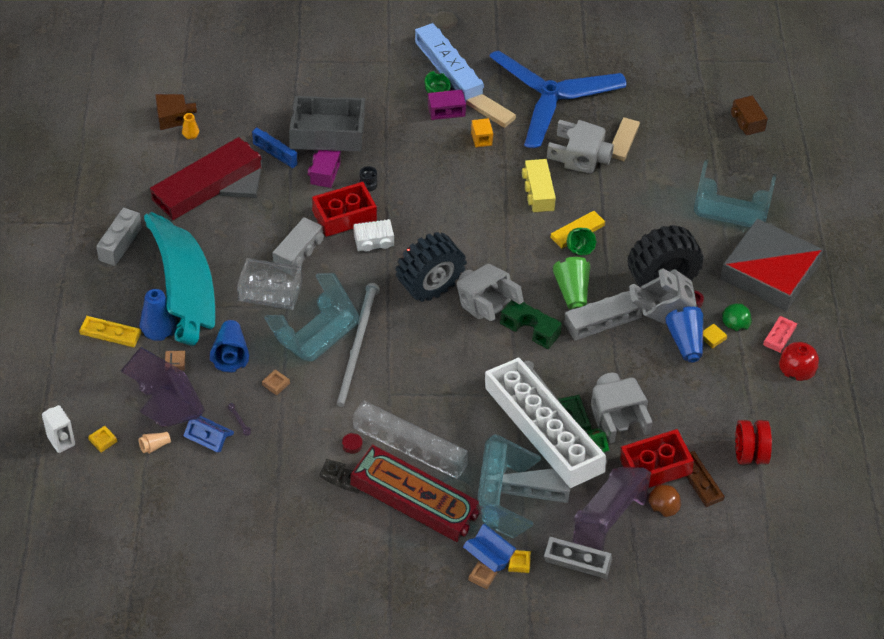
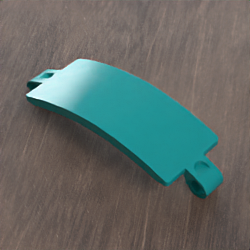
M153 212L146 213L144 215L146 227L151 230L155 237L163 260L167 310L170 314L181 318L175 331V340L188 346H194L199 340L200 326L208 329L215 327V297L209 265L202 249L190 232L175 226L167 218Z

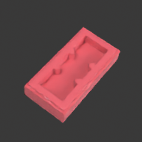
M779 316L764 340L763 345L781 353L795 331L797 323Z

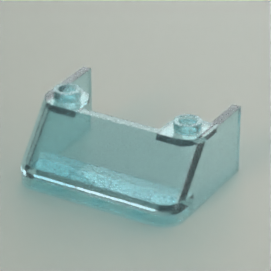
M705 159L694 204L695 213L700 217L750 228L757 218L766 222L777 174H773L769 191L758 190L754 193L752 202L716 194L718 188L716 181L705 177L709 160Z
M318 273L315 275L324 290L317 299V306L321 313L297 333L289 326L283 315H266L264 317L279 343L304 361L316 360L358 324V312L335 273Z
M492 435L485 442L478 490L479 509L484 524L514 539L532 527L533 522L499 505L503 474L506 472L507 467L519 473L525 472L539 462L541 456L499 435Z

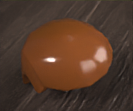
M658 485L649 494L648 501L654 512L659 511L664 517L675 515L680 510V495L674 487Z

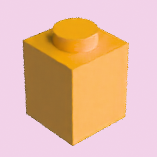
M489 118L472 120L471 134L475 148L492 146L493 131Z

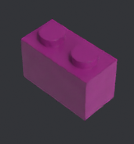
M453 90L428 93V109L431 120L465 117L466 102L463 91Z
M318 150L314 154L313 165L309 166L308 169L310 184L332 188L341 164V151Z

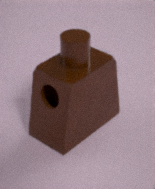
M155 94L160 130L183 125L185 114L197 113L196 102L185 104L183 94Z

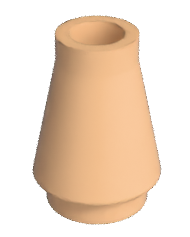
M167 431L143 434V437L139 438L142 452H148L149 454L171 442Z

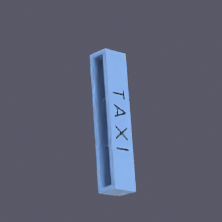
M432 23L415 29V43L436 69L449 78L453 90L463 91L465 102L467 99L483 94V81L475 75L473 69H470L465 59L461 58L458 51L442 35L439 28L437 29Z

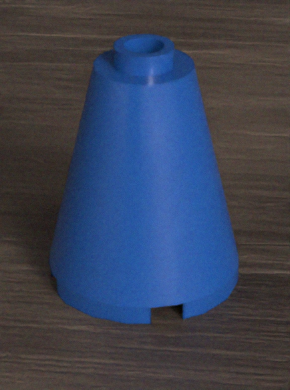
M152 289L145 295L139 326L146 338L153 341L165 340V337L175 334L178 319L175 315L168 312L164 292L159 289Z
M683 307L684 311L677 312L676 309L668 313L665 320L683 359L689 363L699 361V358L703 355L704 315L698 307Z
M234 320L225 321L221 325L210 351V361L215 364V368L223 372H236L238 368L242 367L243 369L249 362V351L240 324Z

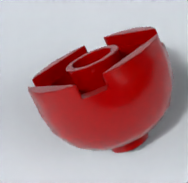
M793 342L786 346L781 353L779 366L787 377H795L798 381L808 380L815 375L818 369L819 356L810 344Z

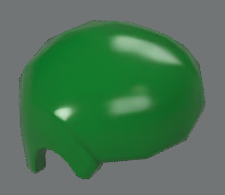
M431 71L425 77L424 85L427 93L450 91L451 83L444 73L436 74L435 71Z
M582 227L574 228L570 231L566 240L568 249L576 255H589L595 249L597 243L596 236L592 230Z
M731 304L722 313L723 324L735 331H739L741 328L748 329L752 323L750 310L743 304Z

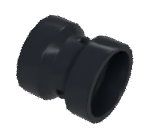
M372 166L361 168L359 172L360 182H364L368 191L375 190L377 188V170Z

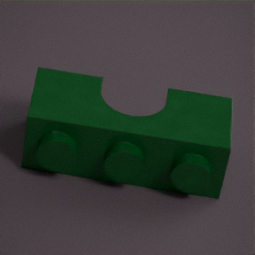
M511 300L501 311V325L514 332H517L522 326L533 327L532 341L548 350L561 335V322L542 313L538 309H534L525 302L518 304Z

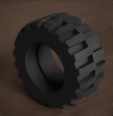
M670 225L669 227L662 226L657 230L653 229L649 234H644L641 240H637L634 248L632 247L627 262L637 285L641 287L658 278L659 270L661 269L669 272L675 269L693 281V278L697 277L699 270L702 269L704 255L689 230L681 226Z

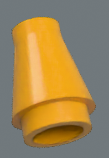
M187 113L184 115L182 134L187 139H195L200 130L194 115Z

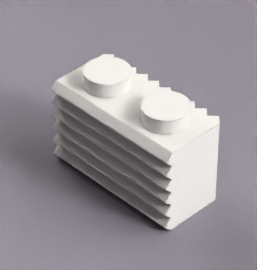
M389 219L354 224V238L357 251L367 252L372 249H387L394 246V233Z
M58 405L43 412L42 418L46 434L56 451L61 453L73 447L75 440L71 422L61 406Z

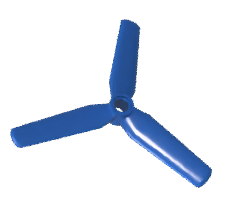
M494 51L489 55L490 58L529 87L541 93V98L535 105L524 144L528 148H538L541 146L558 99H573L626 87V79L622 73L570 79L557 83L553 80H543L501 51Z

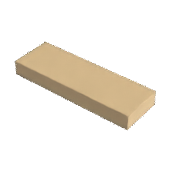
M483 94L466 100V105L504 128L516 119V114Z
M623 117L612 143L614 144V150L611 158L625 161L640 126L639 121Z

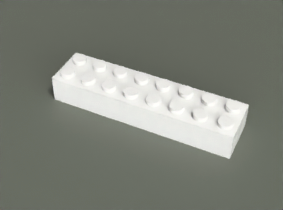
M520 358L485 372L486 390L570 488L605 473L606 455Z

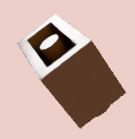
M753 95L733 101L731 115L737 120L739 128L744 131L746 136L765 131L768 118Z

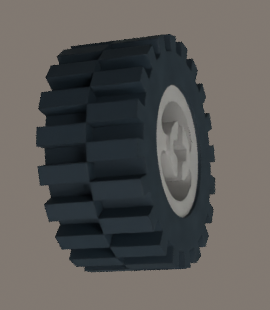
M434 232L433 236L427 234L425 239L419 238L417 244L414 245L412 243L409 246L411 249L403 252L404 257L399 258L398 263L400 265L396 266L395 270L397 273L395 274L415 300L419 299L421 302H424L426 299L431 301L433 297H440V293L443 292L445 294L449 291L448 288L450 286L453 287L456 284L455 281L459 279L460 273L465 271L464 265L467 264L466 256L448 235Z

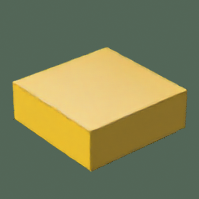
M715 324L703 330V341L712 349L727 339V335Z
M106 426L88 436L89 441L100 452L117 443V438Z
M515 550L509 560L508 572L529 573L531 551Z

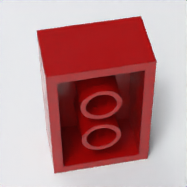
M364 182L312 197V212L318 223L323 226L325 237L354 229V224L377 221V206Z
M678 429L621 446L620 461L635 492L691 475L693 472L694 460Z

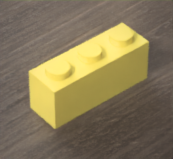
M547 159L526 160L525 168H522V178L526 179L525 191L529 192L528 205L532 206L533 212L554 211L556 197Z

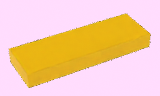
M592 211L552 232L550 238L563 249L567 246L568 233L574 228H589L594 232L604 227L605 221L595 211Z
M86 316L79 330L81 335L130 347H135L141 335V329L90 316Z

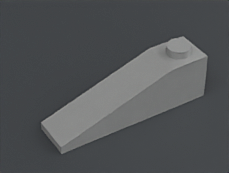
M554 469L488 476L487 491L568 503L570 487Z

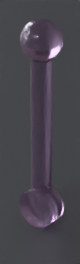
M228 404V409L233 412L243 428V434L249 436L251 429L246 427L235 410V404Z

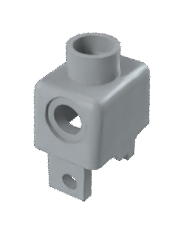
M559 120L557 136L569 139V143L565 147L549 142L547 159L565 163V169L591 174L594 172L598 162L609 165L614 144L604 142L606 131L603 127L582 120H578L577 124Z
M485 264L475 271H464L457 282L461 306L477 319L485 317L489 321H493L495 314L502 311L504 305L511 300L518 304L524 302L521 286L510 280L509 273L491 264Z
M665 269L659 270L658 278L641 287L635 284L629 286L632 303L642 308L643 315L663 324L666 323V315L677 309V312L684 311L683 307H696L697 305L692 281L675 269L670 272Z
M607 373L597 380V385L593 388L591 408L598 429L605 431L608 442L614 443L617 431L628 430L631 424L637 422L640 423L645 435L651 434L653 422L647 411L648 401L636 379L627 378L620 380L617 373Z

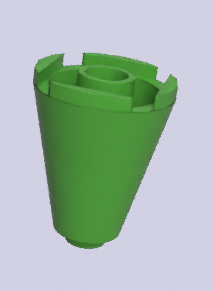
M583 257L565 258L566 262L560 263L559 260L553 265V273L567 307L571 310L587 305L590 262L588 261L587 263Z

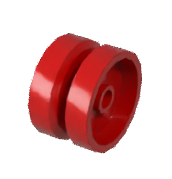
M738 420L735 431V452L739 465H750L753 459L757 465L769 464L772 452V435L768 420H756L754 425L749 420Z

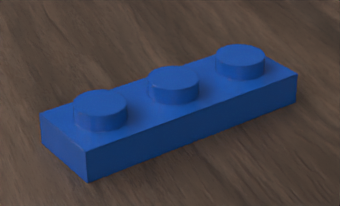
M259 128L252 131L254 145L291 168L298 165L297 152L294 149H290L280 140H276Z

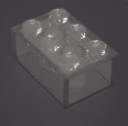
M246 258L237 285L238 301L294 310L303 282L302 267Z

